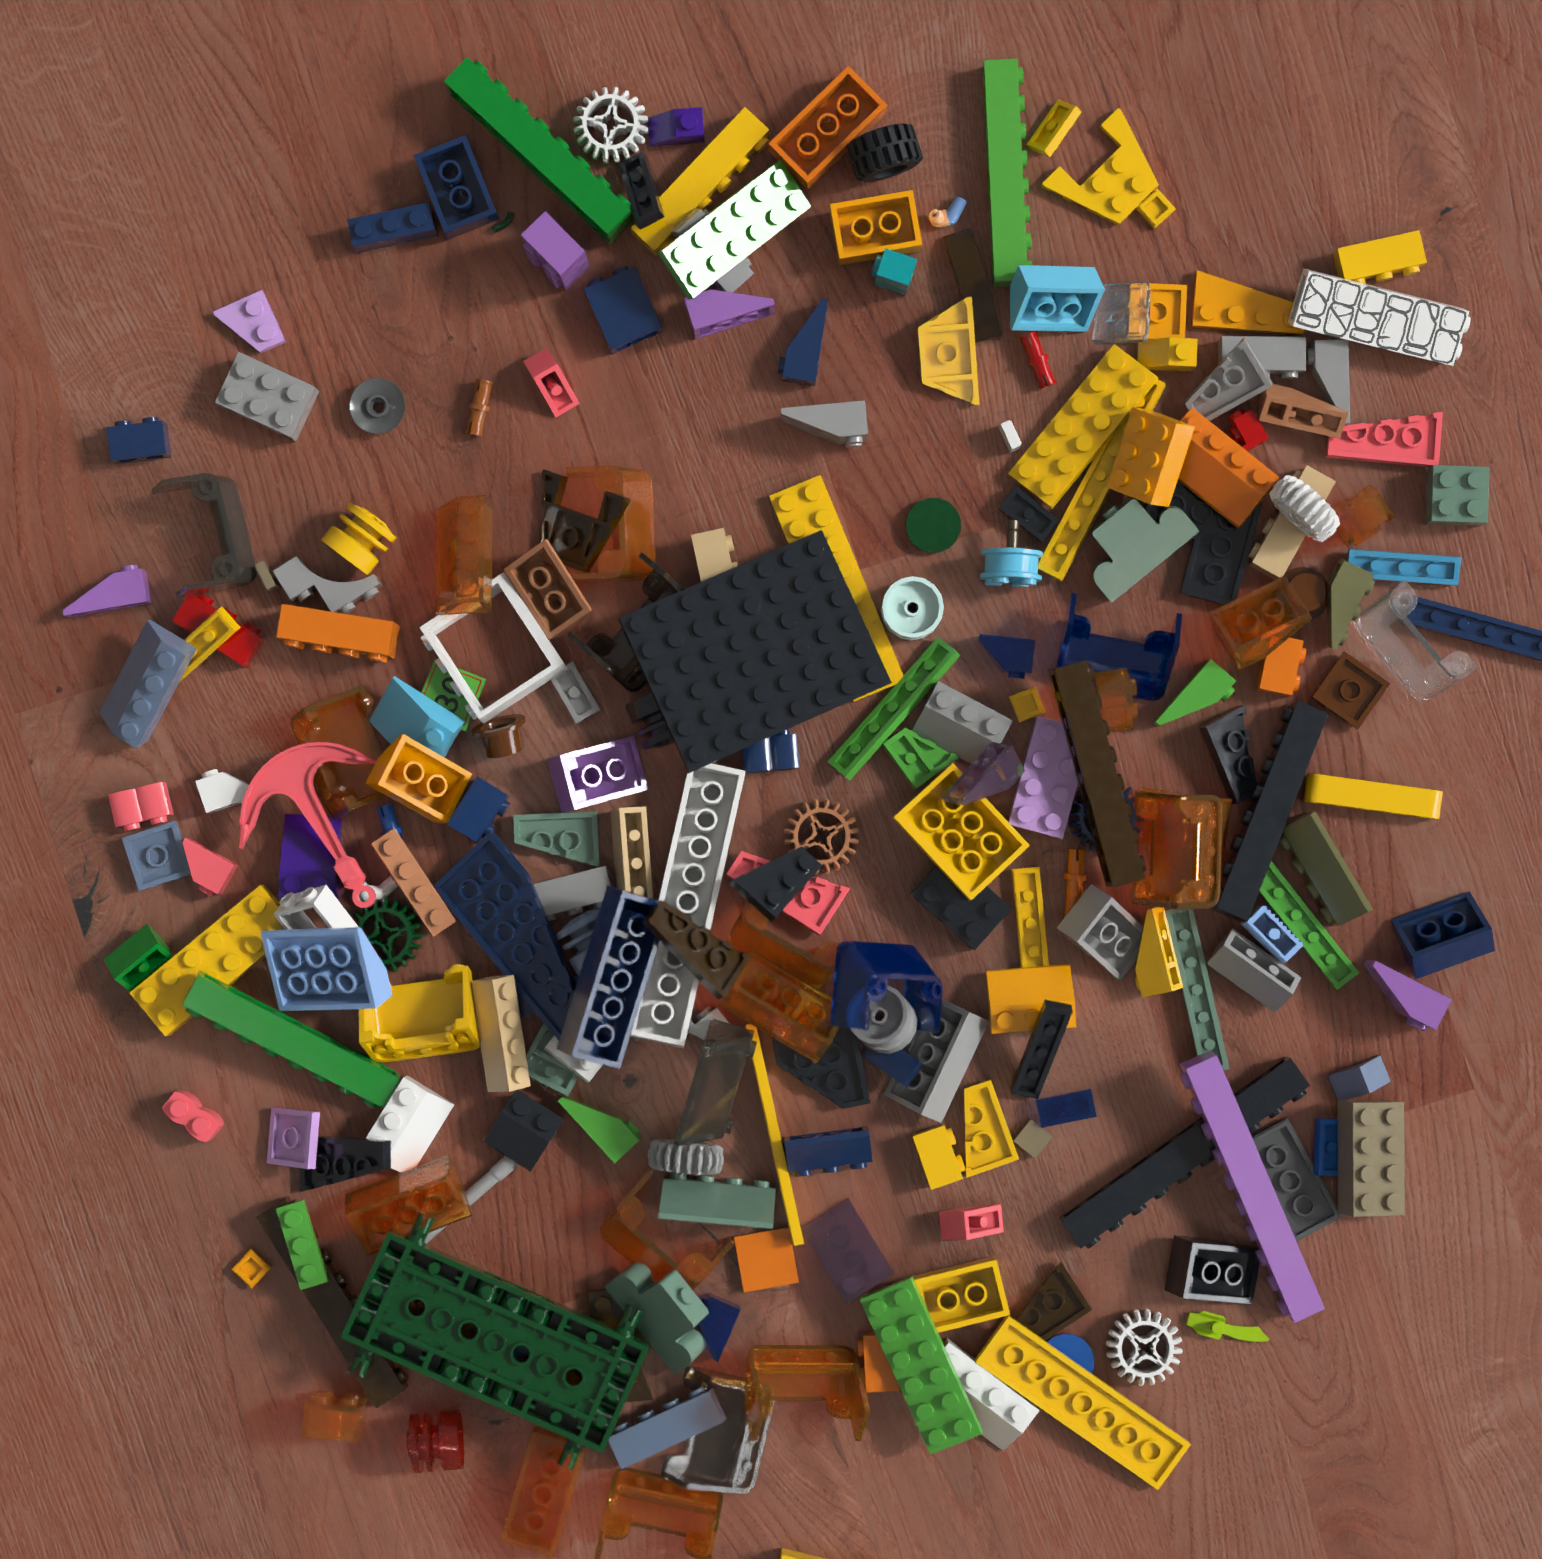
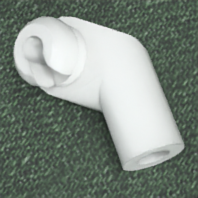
M391 876L379 886L369 885L367 882H364V885L373 888L378 902H382L383 898H387L398 887ZM363 891L360 894V899L366 902L369 895L366 891Z

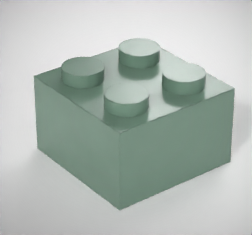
M1432 465L1426 469L1425 525L1481 527L1488 523L1489 467Z

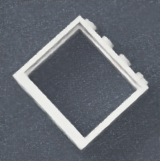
M504 572L419 627L424 634L421 637L428 651L434 649L439 657L435 660L443 674L449 672L454 681L450 683L451 687L458 697L464 695L469 703L465 706L466 710L473 720L479 718L483 724L567 669L563 660ZM503 591L551 666L484 709L436 635Z

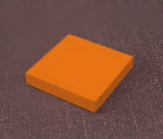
M789 1226L734 1236L744 1293L799 1283Z

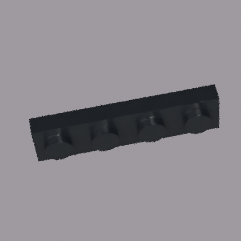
M1044 1000L1010 1087L1011 1094L1034 1099L1039 1098L1073 1013L1072 1005Z

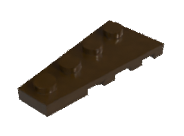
M663 900L656 902L643 921V924L718 1000L726 997L752 957L745 952L737 951L733 948V944L725 939H718L706 927L696 925L689 916Z

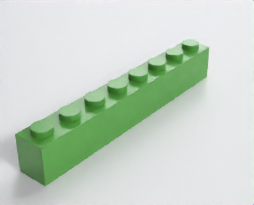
M1018 59L984 60L982 66L993 287L1010 286L1018 265H1032V260H1027V250H1031V233H1026L1025 222H1030L1029 205H1024V195L1029 193L1028 177L1023 178V167H1027V150H1022L1021 139H1026L1025 122H1020V112L1025 110L1024 95H1019V84H1023V67H1018Z

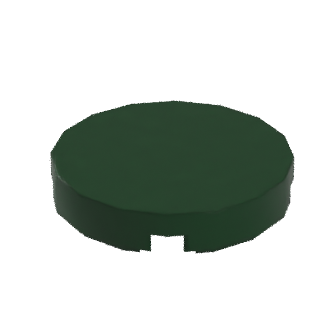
M926 498L917 502L910 510L906 519V532L910 542L918 550L926 553H940L948 550L957 541L961 531V519L957 509L948 501L940 498Z

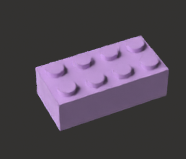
M1036 716L1007 821L1012 827L1056 839H1063L1078 780L1062 722Z

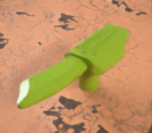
M1207 1311L1189 1312L1186 1325L1193 1328L1199 1335L1217 1340L1222 1337V1334L1244 1341H1269V1338L1262 1332L1259 1326L1226 1324L1224 1316Z

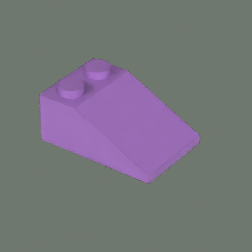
M712 289L703 290L690 300L687 297L684 298L685 308L695 339L775 314V303L771 298Z
M634 736L547 759L561 813L648 790Z
M1364 960L1363 966L1397 1012L1407 1018L1405 1021L1407 1025L1425 1032L1428 1028L1437 1030L1451 999L1375 960Z

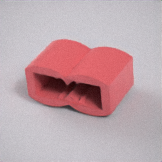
M166 782L149 784L108 795L115 828L123 827L124 832L140 829V823L150 821L151 825L168 822L167 817L174 815Z
M186 1090L175 1091L162 1107L165 1114L172 1121L185 1125L187 1131L194 1138L203 1142L212 1140L225 1124L217 1112L203 1107L200 1100Z

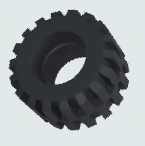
M900 123L884 126L858 136L847 145L856 179L862 182H873L899 175L914 168L923 159L914 127L911 124Z

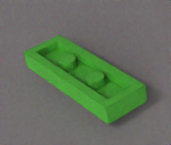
M305 1199L276 1208L300 1290L328 1282L329 1278Z

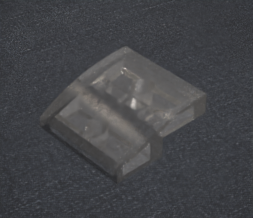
M1148 281L1103 284L1105 291L1095 312L1096 317L1092 341L1096 345L1147 342L1150 324V284Z

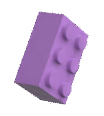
M546 211L521 234L524 242L522 247L525 249L524 252L527 255V259L537 269L542 266L545 269L546 278L556 288L562 286L567 291L590 268L585 251Z

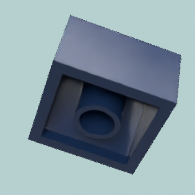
M477 776L447 825L478 843L489 832L495 830L496 827L492 824L498 815L503 817L511 803L507 800L510 796Z

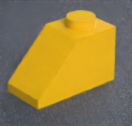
M1168 337L1138 341L1137 361L1148 370L1192 372L1197 364L1198 339Z

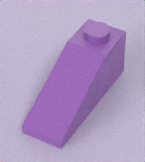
M137 565L121 567V572L111 574L63 610V615L73 618L152 604L147 571L142 568L138 569Z

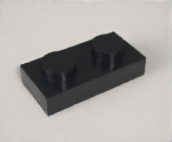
M1017 486L1014 487L998 508L1011 520H1018L1019 526L1041 543L1059 522L1058 518Z

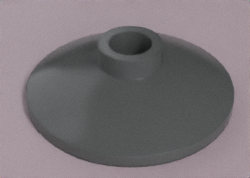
M382 378L366 380L357 386L352 393L350 399L351 416L354 422L366 432L373 434L387 433L399 425L405 414V398L401 390L389 380ZM382 403L384 409L381 412H375V404Z

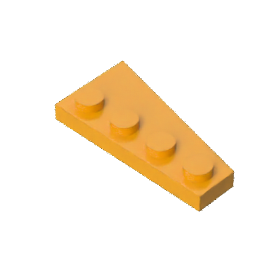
M1198 270L1196 271L1191 327L1302 336L1304 334V329L1294 327L1288 323L1294 302Z

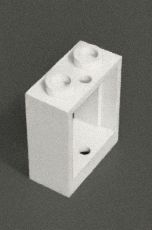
M327 885L317 888L309 887L295 894H286L280 900V905L273 914L285 930L317 929L303 911L309 908H314L329 928L358 927Z

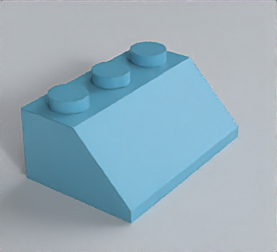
M1018 265L1010 285L1011 330L1087 332L1105 291L1095 267Z

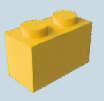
M942 1123L912 1134L931 1190L963 1179L961 1172L966 1171L961 1155L955 1156L952 1145L957 1143L951 1128L946 1129Z

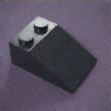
M1174 1235L1165 1291L1184 1299L1253 1304L1260 1264L1255 1251L1259 1250V1248L1198 1237Z

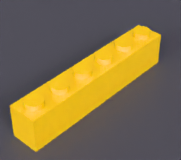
M744 107L659 197L665 217L641 230L634 224L630 228L631 234L657 256V252L673 241L675 236L670 230L694 208L701 209L702 211L707 209L712 203L710 198L717 191L722 193L730 185L731 180L729 178L736 171L741 173L751 161L748 158L755 151L759 153L766 147L770 141L768 139L769 129Z

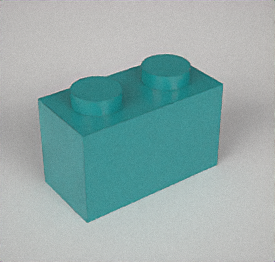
M885 248L883 256L877 255L871 276L876 277L874 285L906 296L915 271L917 259Z

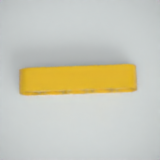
M1307 773L1303 801L1439 820L1443 792Z

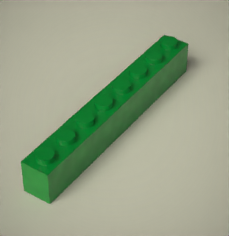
M201 970L198 972L183 1000L182 1005L187 1007L185 1011L197 1018H201L203 1015L212 1020L211 1024L214 1027L226 1031L228 1028L236 1032V1037L243 1042L251 1044L253 1041L263 1046L261 1049L265 1053L274 1057L279 1054L287 1058V1063L299 1070H302L304 1067L312 1071V1076L326 1083L330 1080L338 1085L337 1089L347 1095L355 1093L363 1097L362 1101L373 1108H377V1106L385 1108L400 1081L399 1072L372 1060L370 1057Z

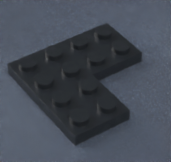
M1177 481L1169 506H1176L1183 510L1199 530L1191 538L1193 544L1179 594L1234 608L1262 503L1238 529L1180 481ZM1146 503L1145 510L1155 522H1158L1160 512L1166 507Z

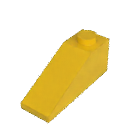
M1164 905L1149 909L1146 913L1135 969V982L1142 998L1183 988Z

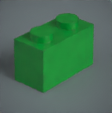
M145 924L103 960L113 978L131 992L169 961L173 955L163 937L148 924Z

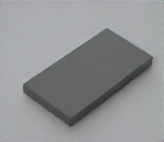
M1287 1117L1251 1136L1296 1242L1342 1217L1341 1214H1338V1208L1320 1175L1313 1174L1314 1165Z

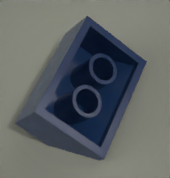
M1470 891L1391 919L1404 959L1415 979L1495 951L1492 928Z
M868 1126L784 1137L789 1173L794 1172L795 1177L811 1175V1170L822 1169L823 1173L839 1171V1166L850 1165L851 1169L867 1168V1163L873 1162Z

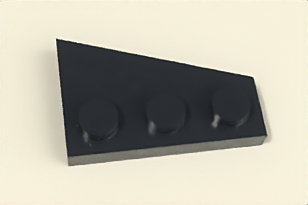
M800 847L733 879L730 885L772 922L823 865L803 847Z

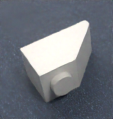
M217 769L202 773L203 779L195 781L206 813H214L242 803L249 786L248 783L228 773H218Z

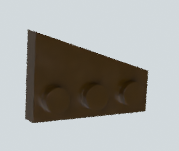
M1060 1261L1015 1320L1046 1341L1092 1311V1308Z

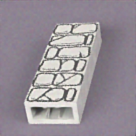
M1303 268L1288 323L1294 327L1453 366L1455 360H1458L1461 355V338L1463 333L1468 331L1471 318L1468 316L1470 311L1460 307Z

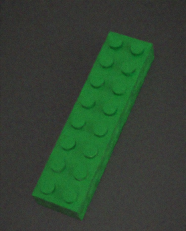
M466 57L444 80L449 95L611 245L633 222L630 202L620 193L617 196L614 195L609 188L611 185L600 174L595 177L589 170L590 165L579 155L575 158L568 150L570 147L562 138L557 136L554 139L548 131L549 127L539 117L534 120L528 113V107L520 99L516 98L513 100L507 93L509 90L501 81L496 79L493 82L487 74L488 70L478 60L473 63Z

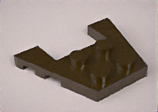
M543 469L542 480H545V493L542 494L541 504L545 505V521H541V542L548 539L563 565L589 573L630 504L631 498L605 491L599 516L596 518L562 506L561 503L568 477Z

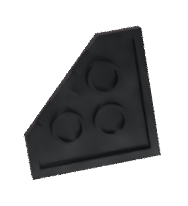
M848 1021L771 1037L777 1066L842 1109L870 1103L857 1036L851 1031Z

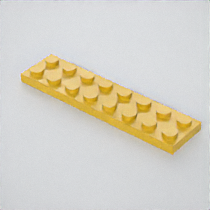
M821 475L770 495V501L788 544L822 530L892 682L853 700V702L895 686L902 679L903 673Z
M1009 1315L1003 1319L975 1358V1363L1157 1490H1159L1191 1445L1185 1438Z

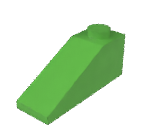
M1212 659L1208 660L1157 717L1153 724L1158 727L1217 703L1220 699L1225 702L1235 691L1232 685L1236 680Z
M562 1096L558 1100L614 1163L641 1139L637 1135L641 1131L630 1119L625 1122L619 1116L566 1096Z

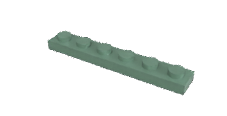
M1190 904L1165 910L1183 984L1181 990L1196 1056L1211 1050L1217 1055L1222 1069H1230L1193 906Z

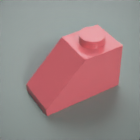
M547 347L523 361L555 417L580 404Z
M185 838L182 842L192 879L200 884L198 889L209 896H213L214 893L223 894L239 865L195 840Z
M1001 1204L961 1207L939 1212L941 1240H970L1004 1232Z

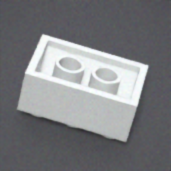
M407 1075L401 1080L366 1139L391 1140V1168L411 1176L455 1104Z

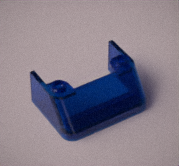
M1071 593L1055 667L1087 660L1088 665L1091 664L1095 673L1093 685L1096 691L1148 701L1161 699L1165 694L1180 646L1182 614H1176L1171 632L1160 630L1150 632L1146 636L1144 643L1090 633L1091 622L1085 616L1075 614L1077 594Z
M845 940L839 944L836 951L830 1026L868 1030L870 1002L880 1001L885 996L888 979L905 980L904 998L911 1004L916 1013V1030L939 1032L943 993L942 982L913 945Z

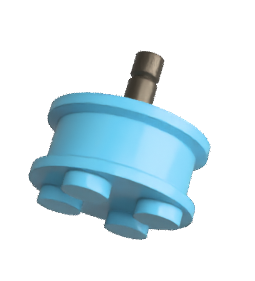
M1008 520L1007 547L981 550V555L985 556L984 573L980 574V579L985 580V585L1002 586V584L1012 582V587L1028 588L1029 585H1036V582L1042 581V576L1038 575V558L1043 557V552L1018 548L1017 530L1019 529V521Z

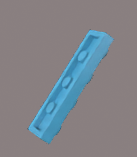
M1348 548L1347 561L1374 574L1373 579L1458 585L1461 565V557L1351 548Z

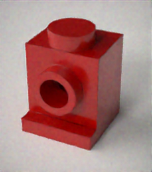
M1241 409L1229 416L1231 421L1229 423L1231 426L1229 433L1236 443H1240L1246 451L1257 447L1269 439L1253 409L1246 413L1244 409Z

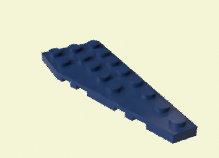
M494 831L489 832L439 879L433 887L443 902L504 975H514L516 990L559 1041L576 987L529 873Z

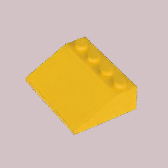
M954 763L893 817L898 825L969 901L977 896L1030 846Z

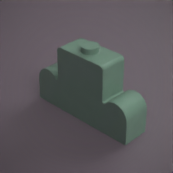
M1130 498L1119 508L1114 505L1102 515L1105 520L1092 530L1093 537L1112 558V560H1102L1096 564L1093 570L1094 581L1112 603L1195 536L1199 530L1185 512L1176 506L1164 508L1159 514V521L1155 522L1135 498Z
M634 1262L619 1272L604 1286L623 1311L626 1308V1304L632 1305L629 1315L630 1320L637 1309L643 1311L636 1327L674 1375L688 1367L705 1350L706 1341L703 1335L693 1328L709 1314V1311L677 1270L673 1269L657 1281H654L651 1270L645 1264Z

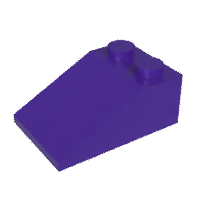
M285 814L279 868V898H283L288 893L302 892L309 887L317 888L327 885L334 896L339 899L340 877L334 870L336 860L303 814ZM327 815L341 843L342 816Z

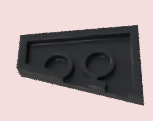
M1245 705L1237 706L1199 728L1231 804H1238L1250 797L1252 789L1256 784L1253 758L1249 756L1247 740H1250L1249 730H1245L1243 715H1246Z

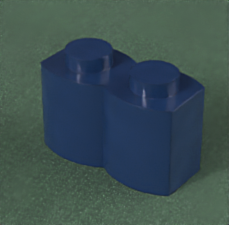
M788 729L743 749L742 758L743 769L746 771L745 774L800 769L797 734H791V730Z

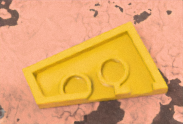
M991 1079L964 1088L966 1178L1019 1160Z

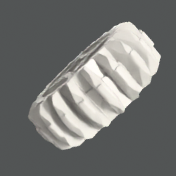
M607 87L602 88V96H599L596 91L592 92L593 101L587 97L583 98V102L587 106L586 108L583 106L577 107V112L582 116H575L573 119L574 123L579 125L574 128V134L581 135L578 137L577 143L579 145L586 144L583 148L586 154L594 149L593 159L597 160L600 154H603L604 163H608L609 156H613L615 163H618L620 160L619 154L623 153L624 158L628 159L630 158L629 149L634 153L639 151L635 142L639 144L645 143V138L640 134L648 133V127L643 125L648 122V117L641 115L645 108L643 105L636 106L638 103L636 96L628 101L629 91L625 90L619 96L618 87H614L613 94H608ZM608 105L605 114L601 116L595 115L594 118H591L595 111ZM618 106L630 113L634 124L627 123V120L618 117ZM613 114L615 125L617 127L613 126L614 129L610 130L609 136L608 129L605 123L608 124V121L612 120ZM588 126L594 127L595 130L601 131L604 134V144L597 142L590 135ZM631 133L626 140L613 145L618 135Z
M1286 475L1273 486L1269 493L1271 501L1279 509L1280 513L1313 540L1325 541L1335 533L1336 528L1340 525L1339 517L1336 515L1335 510L1330 507V504L1310 488L1309 485H1306L1296 477Z
M1146 1308L1144 1310L1143 1317H1141L1138 1309H1134L1133 1319L1127 1313H1124L1123 1318L1127 1321L1125 1324L1122 1325L1118 1320L1114 1322L1119 1328L1118 1332L1112 1329L1109 1330V1335L1114 1337L1115 1340H1107L1106 1345L1114 1348V1350H1110L1106 1354L1108 1358L1116 1357L1110 1365L1112 1368L1121 1366L1117 1372L1120 1377L1129 1372L1127 1375L1129 1383H1132L1135 1377L1138 1376L1137 1382L1139 1386H1143L1145 1377L1148 1378L1150 1385H1154V1376L1156 1375L1161 1381L1165 1380V1376L1162 1374L1165 1369L1169 1374L1174 1373V1370L1169 1366L1170 1363L1179 1365V1359L1173 1357V1354H1182L1183 1350L1174 1345L1182 1342L1180 1336L1172 1337L1178 1329L1176 1326L1167 1328L1171 1322L1168 1317L1160 1322L1162 1314L1159 1311H1156L1151 1318L1150 1309ZM1141 1325L1155 1327L1153 1331L1150 1330L1145 1335H1138L1132 1331L1133 1328ZM1162 1333L1166 1339V1351L1163 1358L1156 1352V1344L1160 1340L1159 1336ZM1125 1336L1133 1345L1129 1353L1130 1357L1126 1361L1122 1355V1343ZM1136 1338L1140 1343L1143 1342L1144 1344L1150 1342L1151 1344H1148L1154 1356L1144 1350L1139 1353L1138 1350L1141 1349L1134 1339ZM1144 1359H1150L1156 1363L1155 1366L1147 1369L1133 1367Z

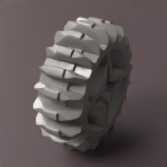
M655 1139L650 1142L647 1157L649 1158L648 1165L655 1170L695 1175L718 1174L721 1172L724 1162L723 1148L717 1144L677 1139Z

